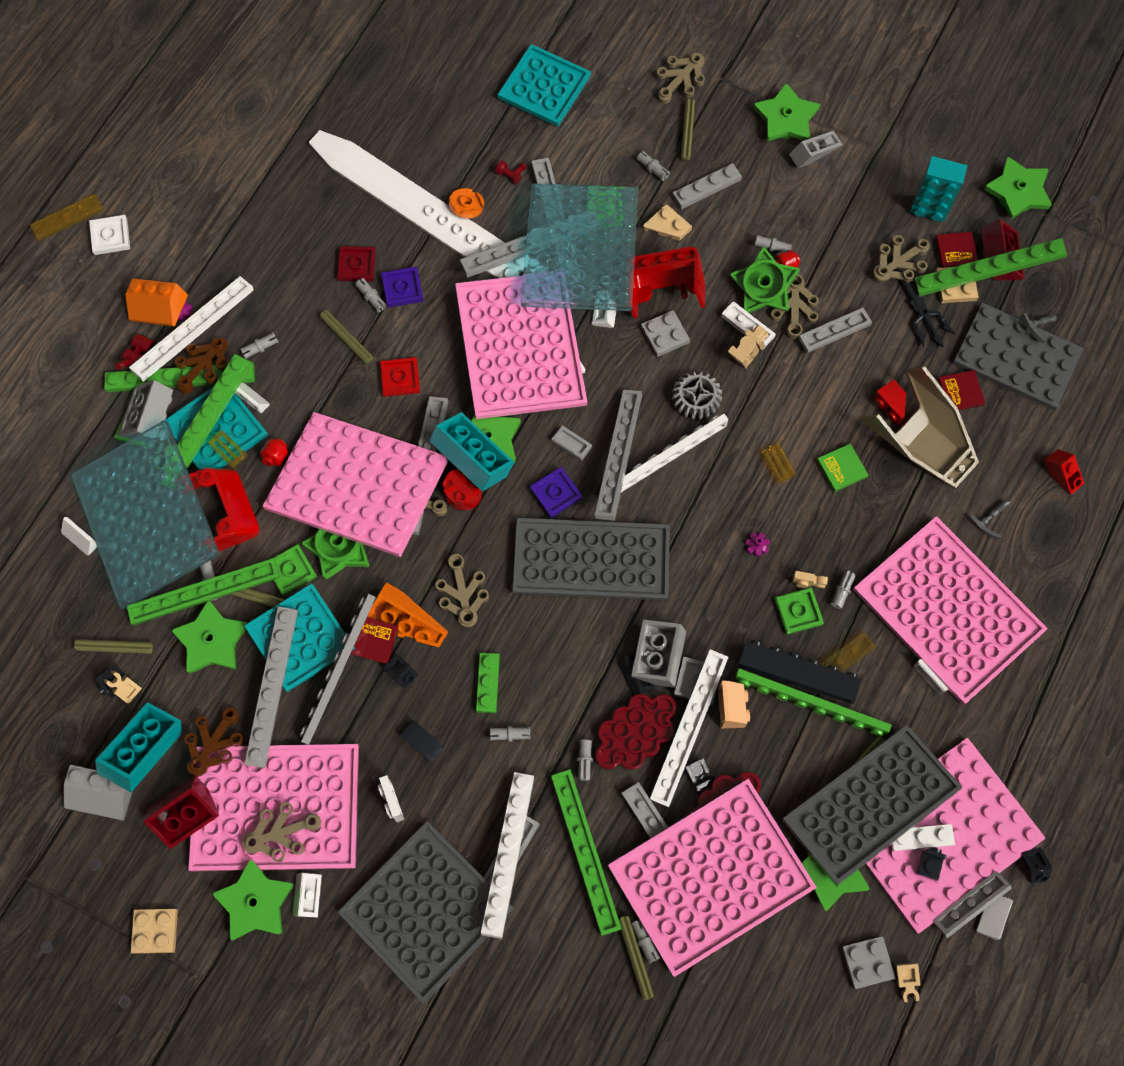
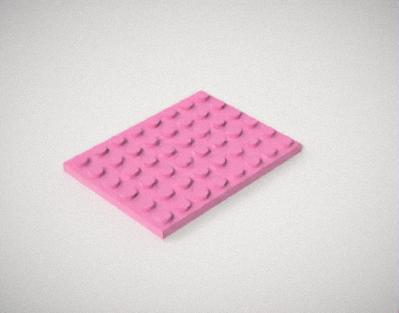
M564 271L455 283L476 419L587 406V397Z
M313 412L264 502L263 508L281 516L401 557L449 459L443 454Z
M937 516L853 589L919 659L922 658L962 705H965L1048 629Z
M968 738L938 759L963 788L913 827L952 824L955 845L936 847L942 850V854L947 855L946 860L942 864L939 881L916 875L922 851L925 849L892 851V846L890 845L865 864L916 934H919L934 923L932 920L992 873L995 871L1000 873L1022 856V852L1031 850L1045 839L1041 831Z
M358 744L270 746L266 769L244 765L248 746H232L223 749L231 752L233 759L230 763L209 767L204 775L198 777L209 789L219 816L191 835L189 871H244L250 860H254L261 870L356 868ZM197 747L199 755L204 747ZM223 750L211 753L209 758L219 756ZM226 754L222 759H228L230 755ZM200 763L195 764V768H199L201 766ZM285 802L293 806V812L288 816L283 827L305 820L307 815L312 813L317 814L322 820L321 827L316 831L304 829L284 836L294 842L304 844L305 851L301 855L294 854L291 849L275 841L264 843L274 850L281 849L284 851L285 858L281 862L274 861L271 856L261 851L253 854L248 853L242 846L245 835L255 831L261 819L260 813L264 809L272 811L274 817L271 822L267 823L263 834L271 831L280 814V806ZM286 805L283 811L285 813L289 812L290 806ZM266 812L263 818L265 820L269 819L270 813ZM315 818L309 820V825L316 823ZM251 839L249 841L250 846H254L256 844L255 839ZM296 845L295 852H300L302 846ZM281 852L275 854V859L281 858Z
M749 779L608 865L674 977L817 888Z

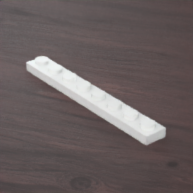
M239 276L129 367L131 372L144 382L253 291L252 285Z
M726 415L713 417L707 425H700L691 435H684L675 445H668L659 455H652L646 463L636 465L627 475L625 473L621 492L725 428L728 423Z
M709 650L650 800L669 807L728 660L727 656Z
M514 772L481 935L499 939L503 937L534 782L533 775Z

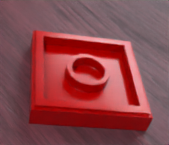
M417 357L380 361L383 397L420 393Z

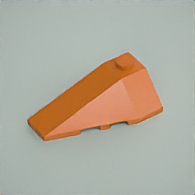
M387 582L367 616L398 625L397 636L411 637L417 642L439 647L448 634V631L404 592Z

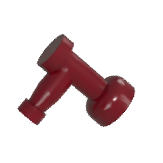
M502 160L497 165L495 173L498 175L505 174L517 185L522 178L520 174L526 169V165L521 163L519 167L511 171L508 169L507 163Z

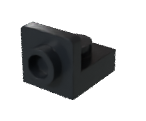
M397 654L383 667L385 672L394 678L404 689L418 676L411 665Z
M116 664L96 678V681L99 683L97 688L103 696L106 694L111 698L115 696L104 682V679L108 681L114 680L115 676L111 673L112 670L120 674L121 677L125 675Z
M935 847L923 850L916 875L939 881L942 864L946 860L947 855L942 854V850Z
M1039 847L1022 852L1021 858L1030 873L1029 880L1031 884L1047 881L1051 876L1052 866L1042 848Z

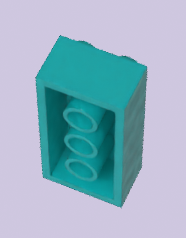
M931 156L915 192L910 213L918 217H926L934 221L944 222L963 185L968 165Z
M462 412L436 425L429 440L482 492L506 478L514 464V461Z
M147 702L95 760L97 774L132 792L182 734L181 720Z

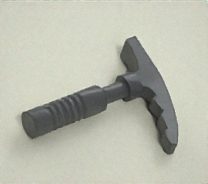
M1026 313L1019 317L1029 332L1042 344L1046 339L1038 333L1035 327L1057 320L1056 315L1037 319V321L1030 320Z
M1004 499L989 512L987 517H983L981 520H978L974 515L968 519L985 534L1000 539L1002 536L991 531L986 525L990 519L995 518L1006 509L1010 502Z

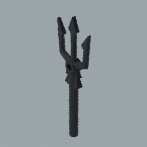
M900 268L894 269V271L904 273ZM900 280L912 300L909 305L918 314L912 325L922 346L924 347L925 335L921 333L918 323L921 320H925L934 335L933 341L943 348V338L941 335H938L929 317L937 316L944 325V330L956 335L939 311H929L926 303L924 304V298L917 296L910 282Z

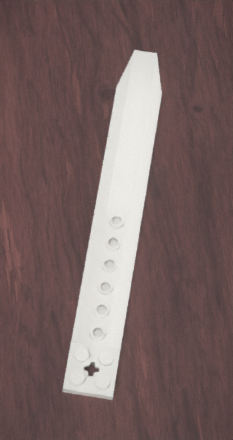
M321 130L309 141V145L333 171L464 258L505 243L470 219L456 216L447 204L353 142ZM528 256L485 272L498 279L520 276V272H526V275L548 273V270Z

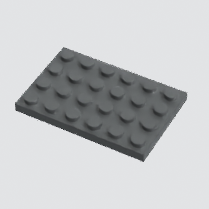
M982 303L953 364L967 371L975 370L976 375L1055 411L1084 348L1035 327L1038 333L1046 339L1042 344L1029 332L1020 319Z

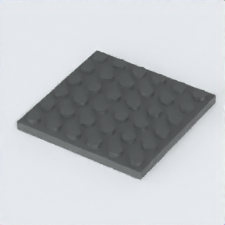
M427 821L338 913L413 994L425 1004L488 938V936L481 935L491 885ZM510 904L508 907L507 917L514 910V908Z

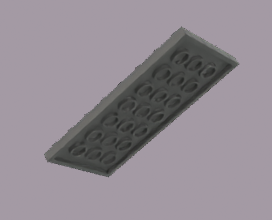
M517 518L513 594L668 600L670 525Z
M906 725L785 816L782 821L837 887L957 794L963 787L909 726Z

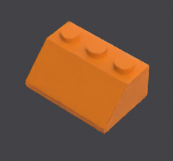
M132 278L125 294L129 320L175 327L188 294L177 283Z

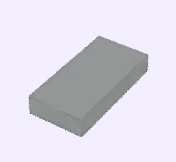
M563 425L551 439L552 443L581 462L592 449V444Z

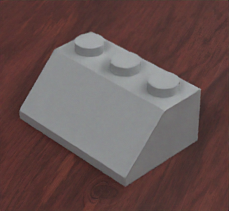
M155 380L136 385L118 436L144 443L156 441L161 434L160 428L166 419V410L172 401L171 395L173 390Z
M643 620L631 676L654 685L675 688L686 636V630L683 626L677 623Z
M70 765L64 783V808L124 821L132 792L98 775L97 770Z

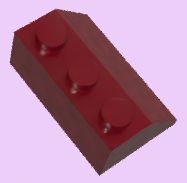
M999 219L981 227L982 234L980 237L984 246L983 256L985 259L1020 249L1018 231L1003 220ZM1024 269L992 278L996 281L1025 279Z
M195 775L148 807L143 822L169 849H172L217 818L219 812L209 789Z

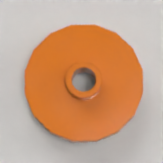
M461 188L455 190L449 197V209L458 217L474 218L483 211L484 199L478 192H472V189Z

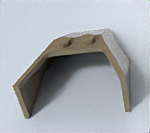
M925 366L909 368L905 373L916 398L918 409L902 427L894 433L879 414L862 416L860 419L910 461L951 487L956 488L979 463L959 410Z

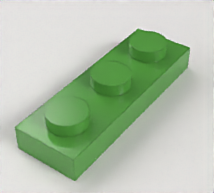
M480 653L477 713L496 714L500 654Z

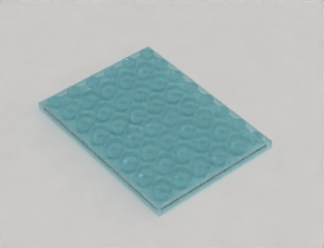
M559 184L531 185L521 307L632 311L638 187Z
M161 421L71 474L119 608L126 609L128 605L142 600L220 555L168 421Z

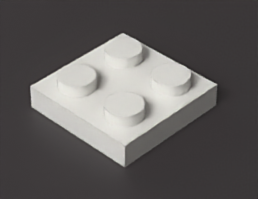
M126 215L89 220L92 252L94 255L130 249Z
M387 775L379 778L381 784L378 785V789L383 799H386L388 802L384 804L390 819L394 818L396 822L404 820L391 780Z

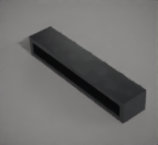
M751 640V642L746 641L739 662L740 668L852 705L856 700L862 681L855 673L846 672L845 674L839 672L837 667L830 665L824 667L819 665V662L816 660L808 659L806 661L800 659V656L794 653L787 655L781 653V650L776 647L766 648L762 646V643Z

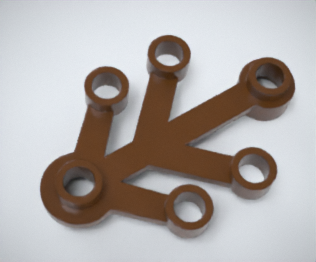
M217 337L211 340L210 344L200 346L194 343L188 344L186 350L190 356H195L201 352L207 353L187 359L183 356H178L175 359V364L179 369L197 364L187 376L179 378L177 386L181 393L187 394L193 390L192 381L204 368L206 369L204 375L206 382L213 384L217 381L212 358L217 355L216 366L218 370L224 371L228 366L224 356L228 348L226 339Z
M227 708L223 711V720L211 738L207 728V718L200 716L195 720L204 746L200 755L196 747L198 742L196 735L188 733L184 737L185 744L189 747L191 760L187 764V770L192 776H202L209 767L230 763L233 759L232 754L229 750L223 749L232 746L239 747L243 744V738L240 733H234L229 739L219 741L228 726L236 724L239 720V714L235 708ZM228 713H233V716L227 717L226 715ZM200 721H205L204 725H198ZM189 738H194L193 742H187ZM235 738H240L238 742H233ZM223 750L219 756L209 758L211 753ZM224 755H230L228 759H222ZM195 764H201L199 768H194Z

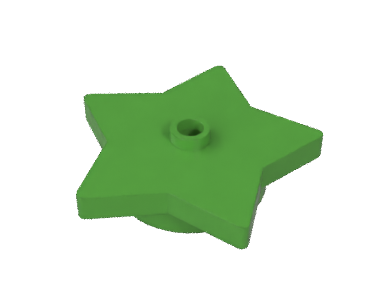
M785 84L774 99L755 103L754 110L766 122L767 141L778 138H797L805 141L810 137L809 120L819 110L820 104L799 99L789 85Z
M1009 157L1005 161L1002 176L988 183L984 189L998 198L999 202L1006 208L1010 219L1031 208L1049 209L1052 205L1043 188L1048 169H1026Z
M763 247L752 265L735 271L730 275L744 291V310L748 313L765 306L788 312L787 289L799 274L800 269L778 264L767 249ZM763 282L769 283L767 286H762Z
M474 414L472 422L487 437H490L515 463L516 457L511 440L521 424L520 418L492 417L476 419Z
M319 529L317 534L302 542L304 548L320 558L322 574L326 580L344 567L370 566L364 544Z
M208 601L196 621L173 629L172 632L187 648V672L191 674L209 665L236 669L235 647L246 631L245 625L247 623L223 618L214 605Z
M809 853L808 858L802 862V865L817 887L814 891L824 911L829 910L843 893L869 890V886L859 870L836 887Z
M250 860L236 884L213 893L214 897L230 913V939L236 940L255 929L282 934L280 907L294 884L268 879L255 861ZM252 898H255L257 900V904L255 906H251Z

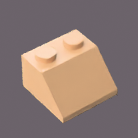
M722 681L718 688L721 729L745 728L747 722H750V712L746 710L745 702H748V691L744 690V684Z

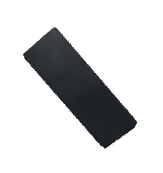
M636 654L625 656L618 661L632 696L644 694L655 689L654 684L631 676Z

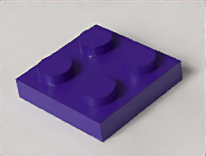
M417 267L381 273L388 308L424 302Z
M562 467L530 486V490L550 518H553L582 499L581 493Z

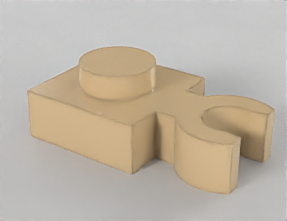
M795 571L792 577V584H796L800 588L811 586L825 588L828 577Z
M112 670L111 673L115 676L114 680L108 681L104 679V682L108 686L114 687L112 692L129 704L142 688L125 675L121 679L120 674Z
M918 963L895 964L898 987H904L901 994L903 1001L908 1002L907 995L909 993H913L914 1000L919 1001V994L914 987L920 986Z

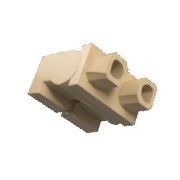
M757 324L752 332L747 329L745 332L746 336L740 340V345L737 349L732 346L728 350L731 357L745 368L757 356L759 348L761 350L764 349V341L769 336L767 330Z

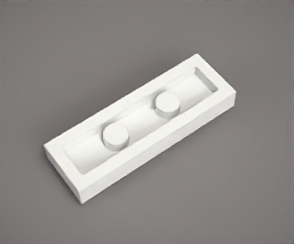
M734 301L721 315L723 319L744 335L747 329L752 332L757 324L762 326L769 335L764 341L765 347L776 335Z
M952 824L912 828L891 844L892 851L954 846L955 840Z

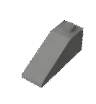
M831 131L802 141L789 155L794 164L801 168L831 153L843 144L835 132Z

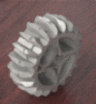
M693 371L691 376L686 373L684 377L680 376L679 382H675V388L672 390V400L675 402V408L679 407V413L685 412V418L688 415H692V420L695 416H698L699 420L702 419L703 415L708 418L710 413L714 414L715 409L719 408V403L722 401L720 396L722 390L719 389L720 384L715 383V377L709 379V373L703 376L702 371L699 372V375H696L695 371ZM697 390H698V395H699V397L697 398V401H696V396H695V394H696V392H697ZM701 403H707L706 405L698 406Z

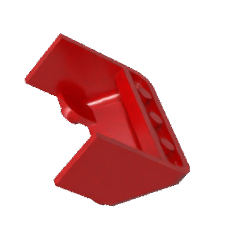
M695 247L634 256L628 261L626 303L634 319L638 318V303L650 300L653 289L687 284L688 291L691 294H696L701 308H705V280L700 255Z
M204 468L176 479L177 484L184 493L200 487H211L213 485H216L228 517L218 521L216 525L217 537L200 543L208 556L255 538L259 534V524L240 476L235 470Z

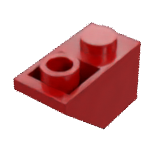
M893 379L879 389L873 399L875 404L884 410L888 419L898 426L905 415L906 392Z
M1057 449L1044 460L1049 475L1068 494H1073L1084 484L1074 454Z

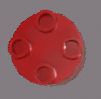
M458 468L449 472L443 481L446 501L451 507L456 510L465 509L466 511L478 505L482 498V491Z

